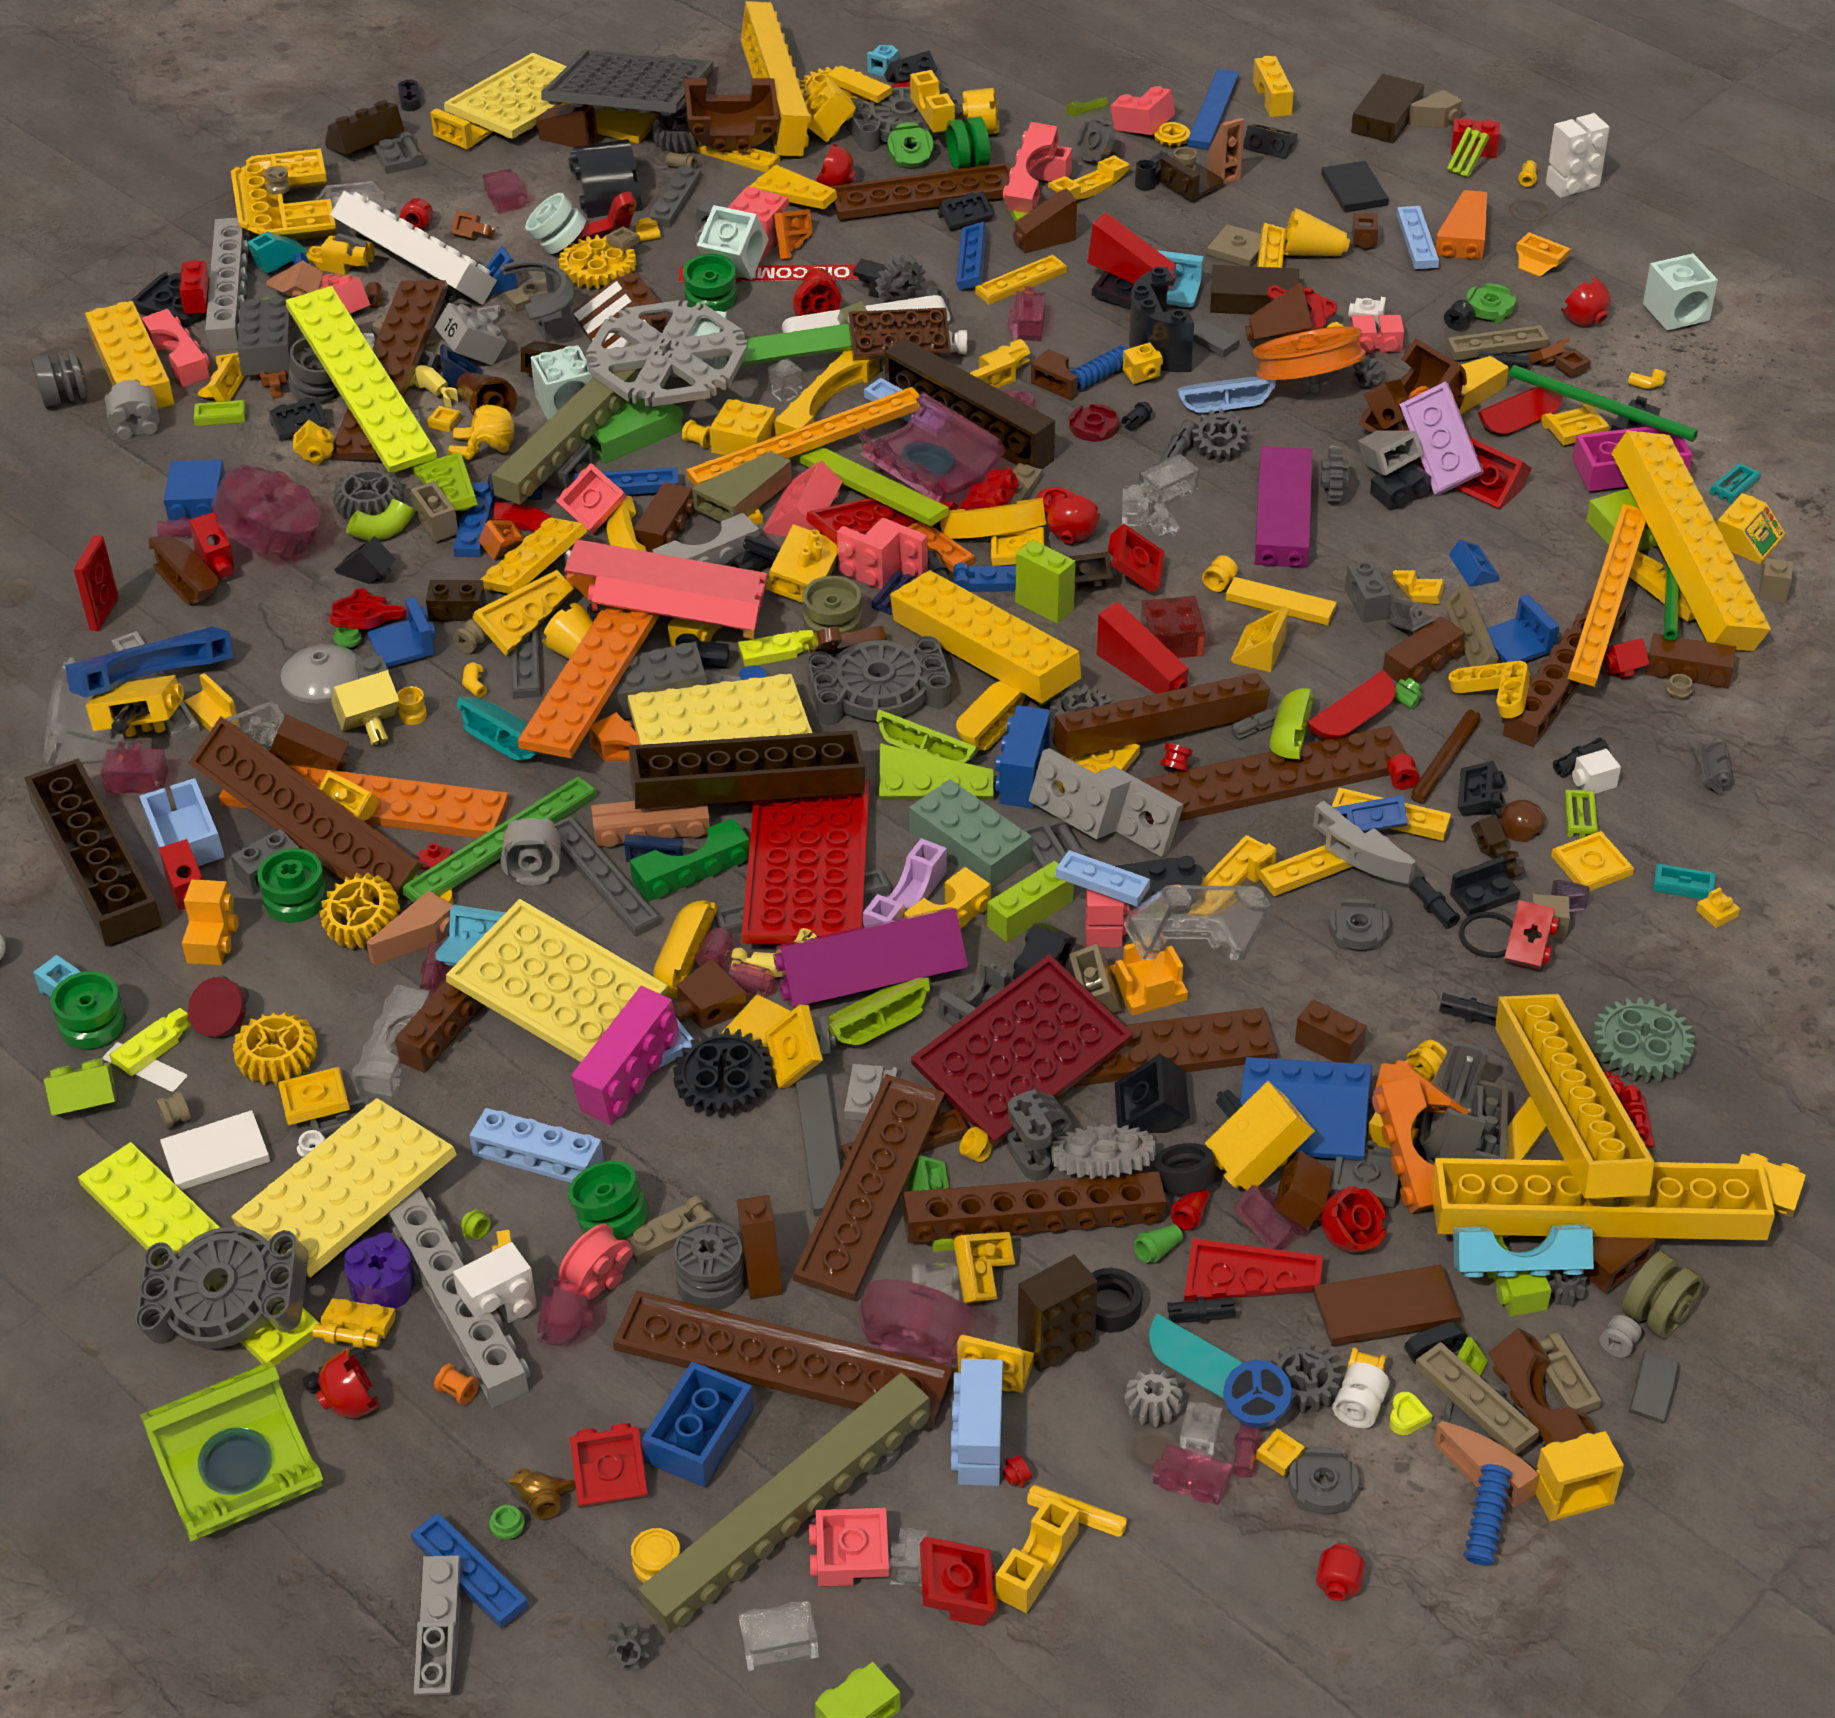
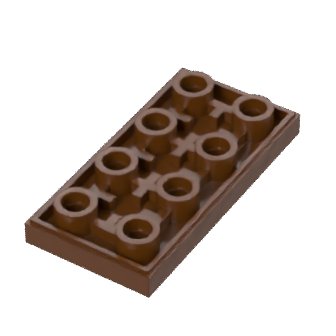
M946 307L848 312L853 360L885 359L884 351L904 338L937 356H951L952 351Z
M1441 1264L1315 1285L1313 1288V1295L1331 1346L1427 1330L1447 1322L1458 1321L1460 1323L1461 1321L1460 1312Z

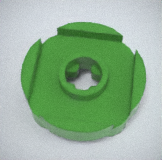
M913 122L897 125L889 135L887 142L888 154L894 160V164L898 167L915 168L929 161L933 149L931 134L927 130L920 128L919 124ZM907 141H911V144L916 145L913 149L905 147Z
M1488 283L1484 284V288L1477 289V286L1472 287L1467 293L1466 301L1473 306L1475 311L1474 317L1488 319L1494 323H1502L1505 317L1513 313L1516 298L1515 295H1510L1511 290L1507 287Z

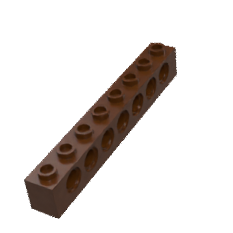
M1591 598L1587 601L1584 612L1577 614L1572 628L1565 630L1560 644L1553 646L1548 660L1541 662L1536 676L1532 675L1530 677L1523 713L1514 718L1502 717V723H1504L1503 736L1534 747L1581 684L1567 678L1590 609ZM1621 600L1607 647L1626 622L1630 603L1628 600Z
M1159 1171L1120 1174V1177L1111 1175L1106 1179L1102 1178V1176H1096L1093 1179L1083 1177L904 1192L903 1217L908 1243H926L941 1239L954 1240L957 1236L1010 1232V1234L1023 1235L1034 1232H1057L1059 1230L1090 1229L1106 1226L1119 1227L1143 1223L1153 1224L1164 1221L1166 1198Z

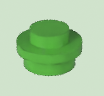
M338 627L334 633V642L345 648H352L361 641V634L358 632V629Z
M512 1505L500 1506L493 1512L490 1518V1530L499 1539L515 1538L524 1529V1516L519 1509Z

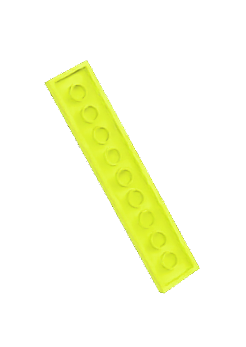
M329 286L287 299L286 307L388 472L394 473L436 459L437 452L333 287Z
M131 1142L78 1176L80 1185L146 1250L155 1243L163 1242L170 1245L178 1253L197 1236L212 1229L220 1228ZM225 1283L224 1285H222V1286L219 1288V1290H221L222 1288H224V1286H225L227 1283ZM302 1308L300 1323L292 1331L280 1332L267 1321L260 1330L240 1343L261 1364L271 1362L276 1366L315 1337L312 1335L314 1325L320 1323Z

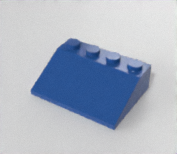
M1246 1057L1240 1101L1242 1106L1269 1081L1287 1096L1315 1130L1290 1156H1295L1299 1151H1302L1310 1157L1336 1159V1156L1343 1157V1159L1364 1160L1373 1092L1372 1065Z

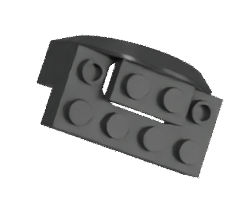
M1456 1040L1451 1043L1433 1083L1468 1109V1114L1456 1112L1451 1108H1447L1444 1114L1423 1112L1419 1140L1429 1159H1506L1508 1087L1480 1079L1488 1058L1489 1049Z

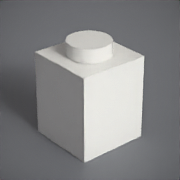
M1607 749L1576 758L1575 768L1572 772L1573 781L1582 790L1594 791V794L1617 788L1621 766Z

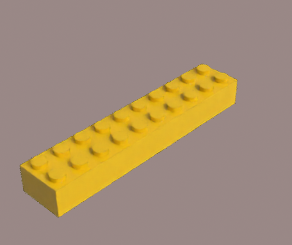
M746 1L740 41L752 78H774L779 124L771 135V140L776 155L803 156L804 147H808L807 127H811L812 117L811 113H808L807 102L804 101V92L800 90V80L796 78V68L792 66V56L788 54V44H785L784 33H781V23L777 21V11H774L771 2Z
M1627 430L1611 453L1706 641L1736 646V650L1754 651L1771 628L1672 438L1666 434Z
M1560 995L1499 997L1495 1029L1584 1198L1600 1200L1608 1197L1634 1198L1636 1196L1650 1195L1654 1160Z
M1435 1158L1431 1180L1437 1234H1453V1227H1488L1494 1235L1548 1236L1552 1225L1586 1224L1593 1229V1237L1768 1240L1775 1216L1764 1164L1654 1162L1650 1195L1636 1196L1634 1198L1608 1197L1600 1200L1584 1198L1565 1160Z

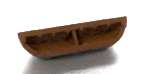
M149 537V549H154L157 563L153 564L155 570L185 603L196 604L203 602L214 593L218 585V577L187 544L169 537Z

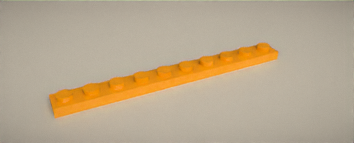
M913 387L686 469L687 478L696 486L770 451L788 459L925 408L924 399Z
M1626 504L1622 505L1567 679L1595 687L1646 522L1643 514L1637 507Z

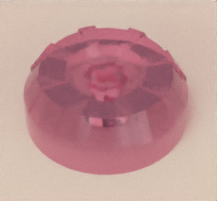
M882 1279L870 1282L865 1288L858 1310L862 1330L870 1344L873 1346L877 1345L885 1351L934 1363L953 1361L958 1356L957 1342L959 1336H971L975 1323V1316L972 1311L954 1297L922 1284L895 1279Z

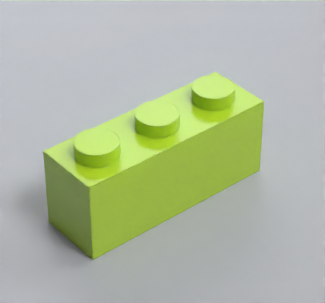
M1053 861L988 901L987 927L1007 943L1030 929L1034 923L1041 922L1073 902L1074 884L1055 877L1056 868L1059 864Z

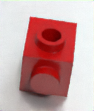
M1643 638L1629 640L1606 648L1602 663L1605 669H1607L1608 675L1619 673L1620 678L1636 674L1635 668L1650 664Z

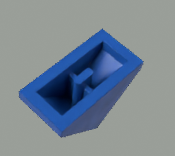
M503 246L500 247L486 266L487 269L491 270L489 275L497 280L488 296L517 288L515 273L504 275L500 268L501 265L514 262Z

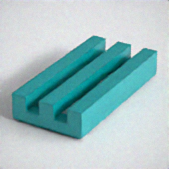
M1738 463L1711 486L1709 494L1714 496L1718 493L1719 499L1724 500L1728 498L1727 503L1732 505L1742 493L1745 494L1760 481L1761 473L1742 463ZM1733 480V483L1725 489L1724 487Z
M1657 863L1653 891L1705 899L1708 897L1709 892L1715 888L1716 873Z

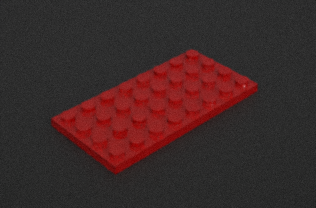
M865 779L864 793L754 801L741 933L742 944L792 943L803 928L811 931L808 935V938H810L813 933L819 937L863 926L870 792L869 779Z

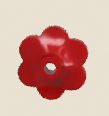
M437 843L429 844L427 849L418 852L419 862L423 864L421 869L427 870L451 856L452 851L449 847H441Z

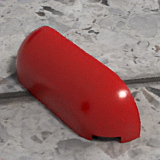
M1536 386L1480 410L1478 416L1483 426L1488 430L1498 434H1507L1541 420L1543 414H1554L1561 406L1563 396L1540 387L1537 388Z
M1384 670L1380 671L1309 720L1307 728L1315 736L1325 740L1345 737L1389 706L1395 696V686L1392 679Z

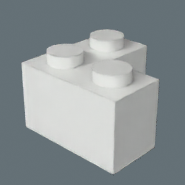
M512 1242L453 1271L456 1291L475 1319L498 1308L506 1321L510 1323L518 1318L527 1316L531 1311L537 1309L531 1267Z

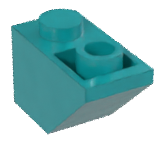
M268 231L247 242L256 266L266 274L277 271L288 262H293L295 253H307L306 248L296 240Z

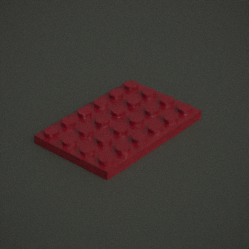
M1049 954L911 1057V1064L937 1090L945 1092V1098L974 1127H978L987 1133L988 1141L993 1146H996L1009 1133L1015 1130L1008 1118V1103L1011 1098L1036 1089L1050 1094L1057 1099L1133 1040V1033Z

